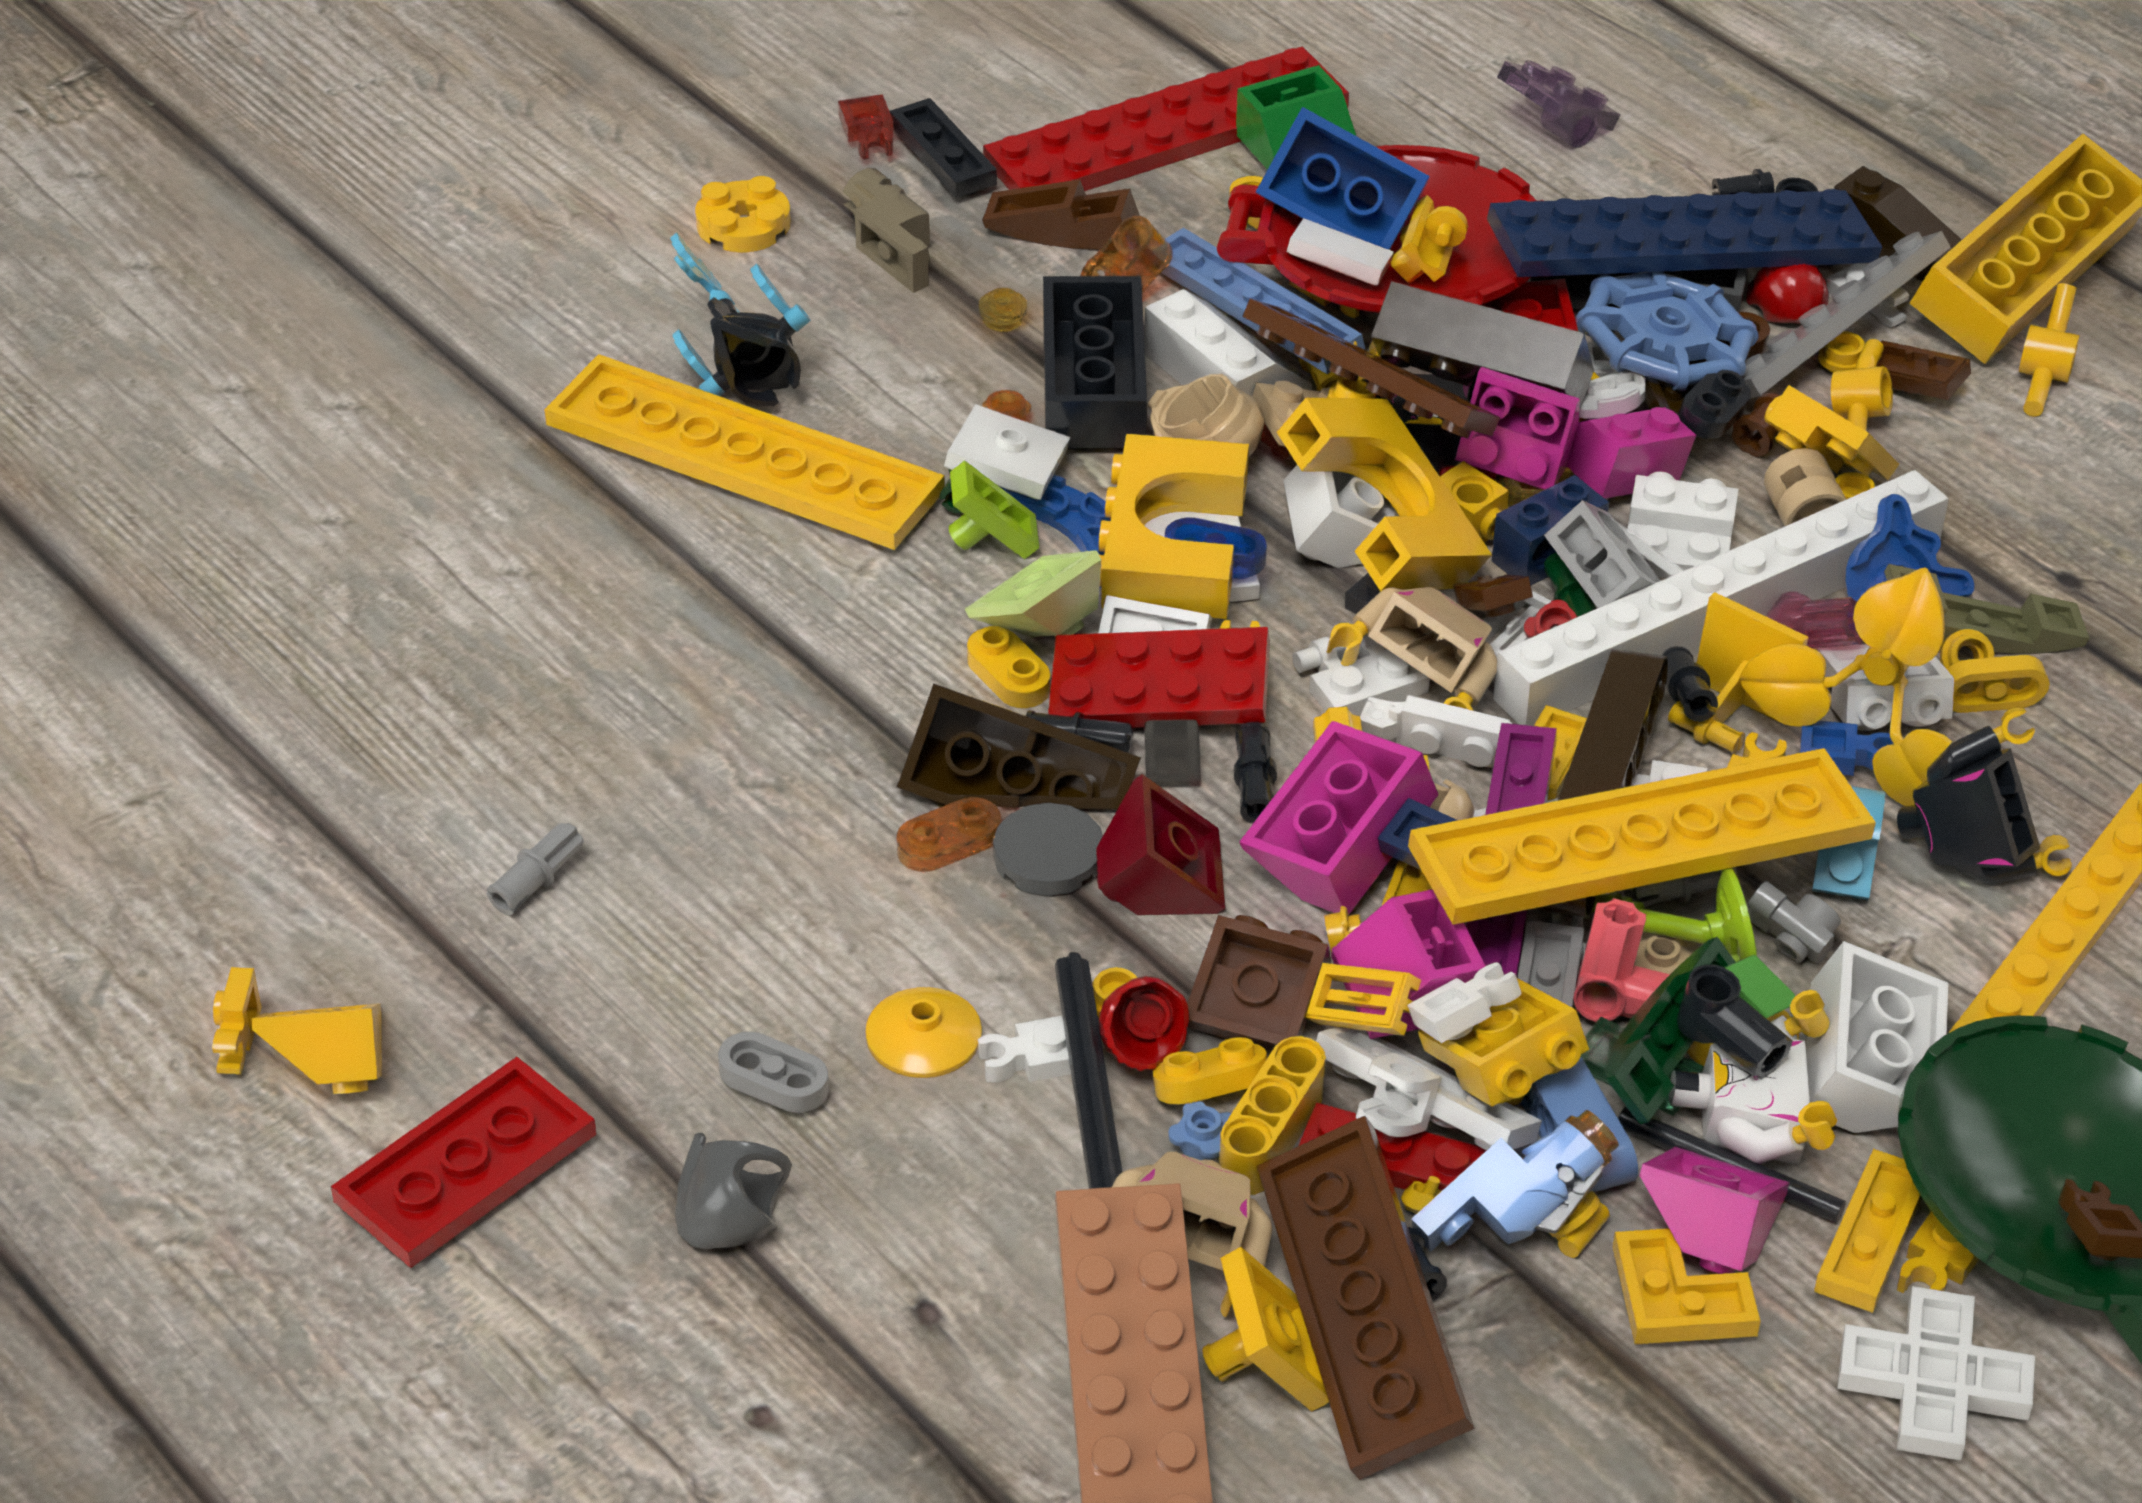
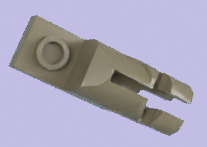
M866 168L857 172L850 178L843 190V193L851 199V201L844 203V206L855 215L856 248L912 293L929 286V213L905 195V191L896 184L892 185L891 180L876 168Z

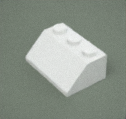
M1185 289L1145 307V355L1181 385L1189 384L1209 374H1223L1227 376L1233 386L1251 396L1253 395L1256 382L1274 385L1277 381H1288L1300 386L1302 389L1312 390L1313 384L1222 310Z
M1843 941L1811 982L1810 990L1819 993L1825 1004L1823 1009L1830 1022L1827 1032L1822 1036L1815 1038L1807 1036L1806 1060L1810 1103L1815 1101L1828 1102L1838 1120L1836 1126L1853 1133L1898 1127L1900 1098L1910 1073L1923 1058L1927 1049L1946 1035L1948 982Z

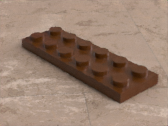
M1362 1116L1257 1165L1350 1470L1361 1480L1475 1429L1375 1129L1367 1117Z

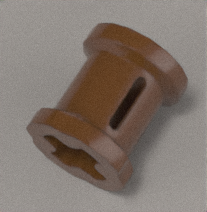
M1772 392L1763 394L1756 400L1754 410L1748 415H1742L1733 424L1732 438L1740 450L1754 457H1760L1772 449L1773 440L1779 431L1766 423L1764 416L1769 404L1781 395Z

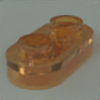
M969 797L910 819L903 823L897 831L898 859L905 867L911 870L929 872L993 847L997 827L1001 824L1000 811L989 800Z

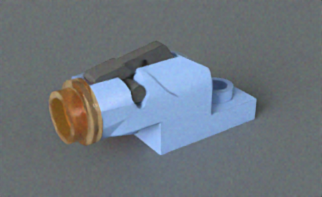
M1585 1110L1578 1117L1570 1115L1554 1131L1523 1149L1522 1153L1526 1156L1523 1159L1500 1138L1412 1218V1226L1420 1232L1425 1240L1424 1246L1430 1252L1442 1241L1449 1246L1461 1238L1473 1224L1474 1220L1470 1216L1474 1212L1507 1244L1525 1239L1536 1230L1557 1233L1602 1177L1603 1168L1612 1161L1611 1153L1619 1146V1143L1611 1130L1589 1110Z

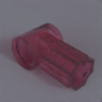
M1790 591L1783 593L1765 615L1808 636L1807 646L1810 648L1860 645L1863 642L1857 633L1853 620L1857 601L1852 597L1811 600L1806 595Z

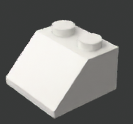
M1296 465L1283 480L1296 551L1311 560H1319L1336 568L1361 564L1362 562L1354 552L1356 548L1385 516H1399L1392 504L1377 489L1366 481L1348 473L1336 471L1302 472L1299 466Z

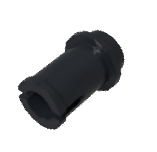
M1754 169L1750 175L1723 179L1714 178L1712 180V189H1718V192H1712V195H1727L1739 192H1749L1752 194L1775 193L1772 174L1770 172H1763L1761 169Z

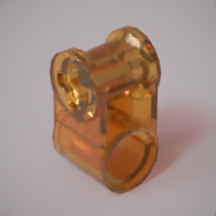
M1133 216L1124 220L1098 253L1087 261L1080 276H1101L1097 273L1098 270H1102L1105 273L1104 276H1141L1143 294L1157 276L1170 264L1173 255L1172 247L1147 218Z

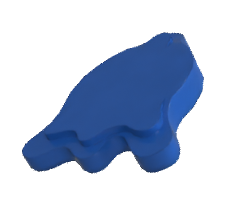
M1890 494L1880 500L1877 522L1873 531L1856 546L1848 559L1846 587L1850 601L1849 618L1855 629L1853 616L1857 601L1869 588L1887 581L1884 571L1888 564L1916 570L1924 567L1927 568L1930 573L1937 575L1941 590L1944 593L1969 597L1974 592V581L1968 571L1943 567L1937 562L1936 554L1941 547L1940 537L1932 531L1915 525L1908 502L1899 494Z

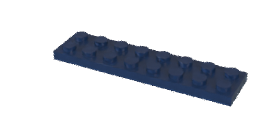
M1837 189L1811 192L1785 190L1779 193L1755 194L1739 192L1727 195L1698 193L1691 196L1671 197L1650 195L1642 198L1604 197L1602 199L1586 200L1561 198L1556 201L1530 202L1514 200L1512 202L1490 203L1487 221L1517 277L1782 267L1799 264L1871 263L1879 258L1882 249L1878 239L1847 191Z

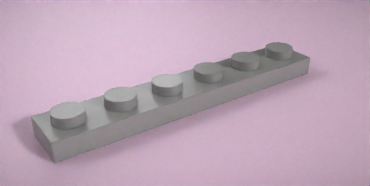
M1940 231L1923 237L1920 232H1914L1902 238L1893 245L1896 251L1890 257L1883 256L1869 263L1862 269L1865 276L1858 282L1857 280H1852L1835 289L1831 293L1832 302L1826 306L1825 304L1819 305L1804 313L1799 318L1802 325L1795 330H1786L1769 340L1767 346L1770 350L1762 356L1761 354H1756L1745 360L1746 371L1742 377L1751 390V398L1764 394L1949 250L1951 247L1943 232Z

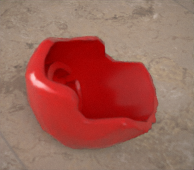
M1799 264L1782 267H1762L1747 286L1746 302L1748 305H1758L1763 312V318L1767 322L1800 323L1799 318L1804 313L1819 305L1825 304L1826 306L1829 303V291L1826 281L1815 265Z
M1144 976L1132 979L1116 988L1103 1002L1099 1015L1101 1040L1105 1045L1106 1051L1113 1055L1116 1061L1138 1071L1155 1069L1163 1062L1167 1055L1179 1052L1186 1041L1189 1023L1187 1001L1181 993L1159 978Z

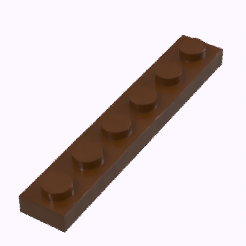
M1251 298L1248 301L1242 317L1260 326L1257 332L1258 335L1281 345H1285L1286 341L1289 340L1295 343L1293 349L1295 354L1313 362L1321 363L1322 358L1331 361L1329 371L1357 382L1359 376L1368 380L1365 389L1389 400H1394L1396 395L1406 399L1403 405L1404 409L1427 419H1431L1433 414L1443 418L1440 427L1453 434L1469 439L1472 431L1493 436L1500 420L1499 416L1281 307Z

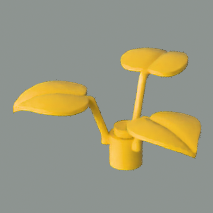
M1925 567L1905 576L1881 582L1862 594L1854 608L1853 620L1858 635L1870 647L1865 655H1857L1851 664L1837 674L1825 677L1826 661L1819 651L1805 645L1784 644L1772 647L1756 655L1746 664L1739 677L1744 690L1766 714L1780 723L1795 727L1809 726L1821 720L1827 714L1832 704L1828 688L1839 685L1859 670H1863L1868 680L1875 685H1892L1894 693L1890 738L1894 744L1878 749L1873 757L1872 764L1876 780L1888 796L1904 806L1915 805L1913 790L1927 780V768L1952 743L1945 735L1928 729L1913 730L1905 738L1901 734L1904 689L1908 684L1904 674L1909 666H1922L1931 661L1939 652L1945 635V620L1941 598L1929 570Z

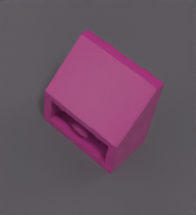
M1481 367L1477 375L1471 403L1499 416L1500 420L1493 436L1472 431L1469 439L1461 437L1455 460L1465 461L1469 465L1544 490L1556 485L1567 467L1577 432L1580 399Z
M1433 889L1390 898L1333 947L1331 952V958L1334 964L1407 972L1421 979L1418 991H1409L1408 999L1412 1001L1421 998L1456 978L1466 983L1474 979L1475 974L1485 967L1465 924L1453 925ZM1343 982L1347 991L1390 996L1393 989ZM1354 1006L1357 1012L1385 1015L1386 1010ZM1403 1012L1401 1021L1408 1024L1406 1032L1420 1029L1414 1025L1411 1014ZM1366 1031L1370 1039L1394 1035Z

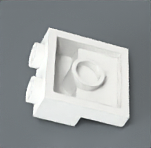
M1654 472L1649 476L1636 475L1628 530L1681 569L1687 570L1730 551L1738 489L1726 487L1722 481L1712 478L1705 479L1700 483L1675 480L1672 475L1666 472ZM1643 556L1658 577H1671V575Z
M1862 644L1818 648V651L1826 661L1825 677L1837 674L1851 664L1857 655H1865L1870 646ZM1936 656L1922 666H1909L1904 674L1908 684L1904 689L1901 722L1909 726L1922 727L1934 724L1940 719H1952L1954 677ZM1859 670L1839 685L1832 687L1831 707L1843 723L1858 724L1857 730L1861 731L1876 730L1891 723L1894 687L1892 685H1875L1868 680L1863 670Z

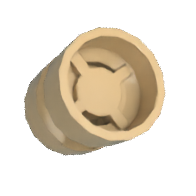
M1808 448L1791 450L1774 460L1765 472L1764 485L1775 509L1778 511L1784 527L1846 500L1839 484L1836 483L1825 457L1817 450Z

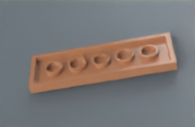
M1181 1184L1056 1191L1055 1206L1081 1503H1213Z

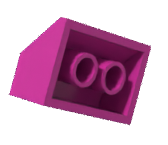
M1332 720L1239 843L1246 853L1302 901L1333 913L1340 912V907L1345 906L1348 914H1350L1392 858L1380 851L1377 839L1408 798L1430 807L1439 794L1422 752Z

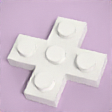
M1912 1286L1908 1303L1906 1334L1845 1324L1841 1344L1837 1389L1901 1399L1897 1450L1961 1460L1965 1447L1967 1410L2029 1420L2033 1406L2035 1355L1972 1345L1975 1296Z

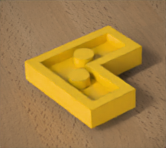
M1669 1228L1618 1231L1614 1233L1612 1248L1634 1344L1758 1336L1761 1320L1748 1272L1687 1276L1681 1249Z

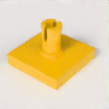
M1242 1247L1221 1257L1220 1260L1238 1329L1212 1344L1208 1343L1203 1346V1357L1211 1373L1215 1377L1218 1376L1219 1380L1224 1382L1230 1376L1255 1364L1311 1412L1329 1403L1296 1294Z

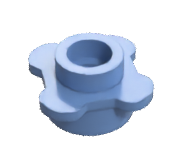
M1201 1101L1185 1104L1182 1119L1178 1124L1172 1125L1169 1128V1140L1172 1144L1179 1146L1186 1156L1198 1160H1213L1219 1157L1220 1134L1231 1113H1219Z

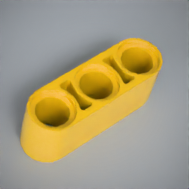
M1302 1036L1289 1037L1281 1040L1274 1047L1222 1128L1219 1164L1222 1168L1248 1177L1250 1179V1195H1256L1264 1191L1257 1165L1293 1149L1307 1126L1316 1102L1321 1103L1326 1056L1321 1045L1311 1038Z

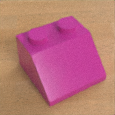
M1655 407L1646 411L1615 414L1610 417L1587 420L1578 424L1567 468L1603 498L1633 494L1636 475L1649 476L1654 472H1666L1672 475L1675 480L1680 481L1696 434L1680 421L1679 416L1666 407Z

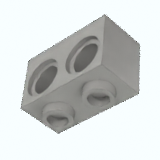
M1583 500L1544 535L1597 608L1661 581L1609 512Z

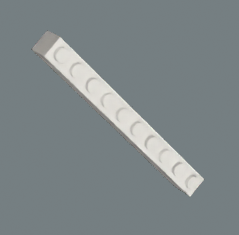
M1913 470L1498 652L1493 700L1519 725L1534 726L1546 705L1566 712L1594 700L1612 649L1662 655L1670 647L1681 646L1688 649L1692 655L1699 652L1708 600L1714 592L1772 620L1846 587V566L1849 556L1856 546L1873 531L1877 522L1878 504L1881 499L1890 494L1901 495L1909 504L1915 525L1936 533L1941 539L1949 498L1920 473Z

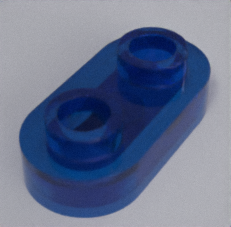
M1195 517L1177 519L1171 522L1165 529L1164 537L1170 539L1234 545L1233 578L1244 579L1259 574L1266 566L1267 542L1255 530Z

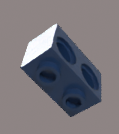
M1576 475L1496 514L1491 561L1507 575L1529 576L1530 585L1532 586L1549 577L1544 570V562L1551 554L1556 552L1544 535L1582 500L1607 512L1609 502Z

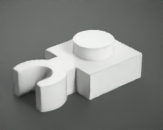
M1496 962L1480 969L1475 974L1474 979L1466 983L1456 978L1409 1003L1407 1006L1414 1025L1440 1043H1443L1447 1040L1459 1039L1469 1034L1473 1026L1492 1016L1489 1009L1491 1006L1509 1003L1518 998L1522 993L1515 973L1509 972L1504 975L1501 965Z
M1062 1016L1015 1024V1037L1008 1038L1001 1034H988L978 1039V1056L980 1060L991 1057L998 1058L985 1061L986 1082L996 1083L1005 1081L1013 1076L1015 1071L1021 1070L1026 1071L1029 1082L1071 1074Z

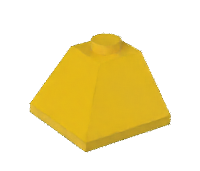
M381 1003L271 1012L251 1018L252 1030L317 1085L332 1083L333 1094L368 1091V1080H375L382 1076Z

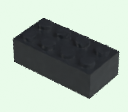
M1043 276L1045 429L1070 437L1067 449H1124L1126 434L1146 435L1147 387L1141 276Z

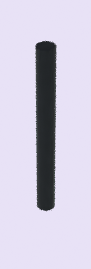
M1626 1106L1619 1114L1618 1119L1628 1134L1666 1150L1678 1147L1790 1182L1784 1201L1835 1223L1842 1216L1846 1201L1766 1166L1754 1163L1738 1154L1654 1118L1640 1125Z

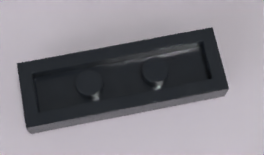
M931 98L889 111L890 127L955 198L970 195L979 190L997 185V169Z

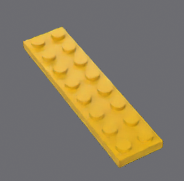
M600 354L544 409L546 425L893 550L899 546L938 500L941 490L945 487V475Z
M1825 748L1412 829L1410 830L1408 848L1451 923L1455 925L1872 839L1876 822Z

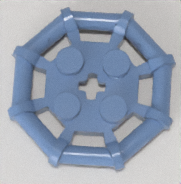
M1664 271L1641 272L1618 277L1603 274L1591 282V294L1585 307L1578 312L1576 324L1579 332L1590 336L1610 359L1609 366L1617 372H1622L1626 369L1672 385L1673 390L1685 391L1688 385L1697 384L1706 374L1718 373L1720 370H1730L1741 376L1744 375L1746 371L1745 360L1750 347L1758 340V331L1752 321L1744 319L1724 298V290L1715 284L1706 287L1666 274ZM1612 303L1620 308L1609 307L1607 305ZM1611 330H1617L1625 340L1621 342ZM1716 339L1729 341V342H1730V346H1728V345H1726V344H1724V343H1722V342H1720V341H1718V340H1716ZM1700 359L1707 360V362L1689 365V361H1695Z

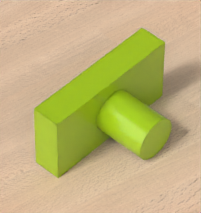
M964 460L950 471L953 506L960 510L963 515L950 524L948 529L952 539L960 548L969 550L988 534H991L1023 559H1026L1039 549L1036 514Z

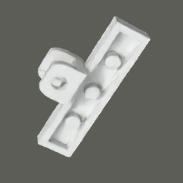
M1336 1027L1318 1033L1316 1042L1324 1049L1326 1060L1333 1064L1332 1068L1335 1072L1348 1078L1363 1079L1377 1086L1374 1097L1360 1102L1356 1112L1357 1119L1366 1116L1375 1129L1389 1136L1405 1137L1426 1131L1430 1120L1439 1126L1458 1128L1475 1137V1143L1485 1150H1488L1500 1138L1512 1149L1536 1142L1542 1120L1507 1102L1496 1104L1493 1107L1489 1106L1461 1089L1456 1076L1381 1038L1370 1039L1365 1030Z

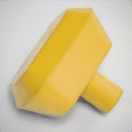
M1430 1176L1426 1184L1419 1181L1412 1183L1401 1196L1405 1209L1415 1214L1419 1213L1442 1192L1437 1189L1440 1179Z

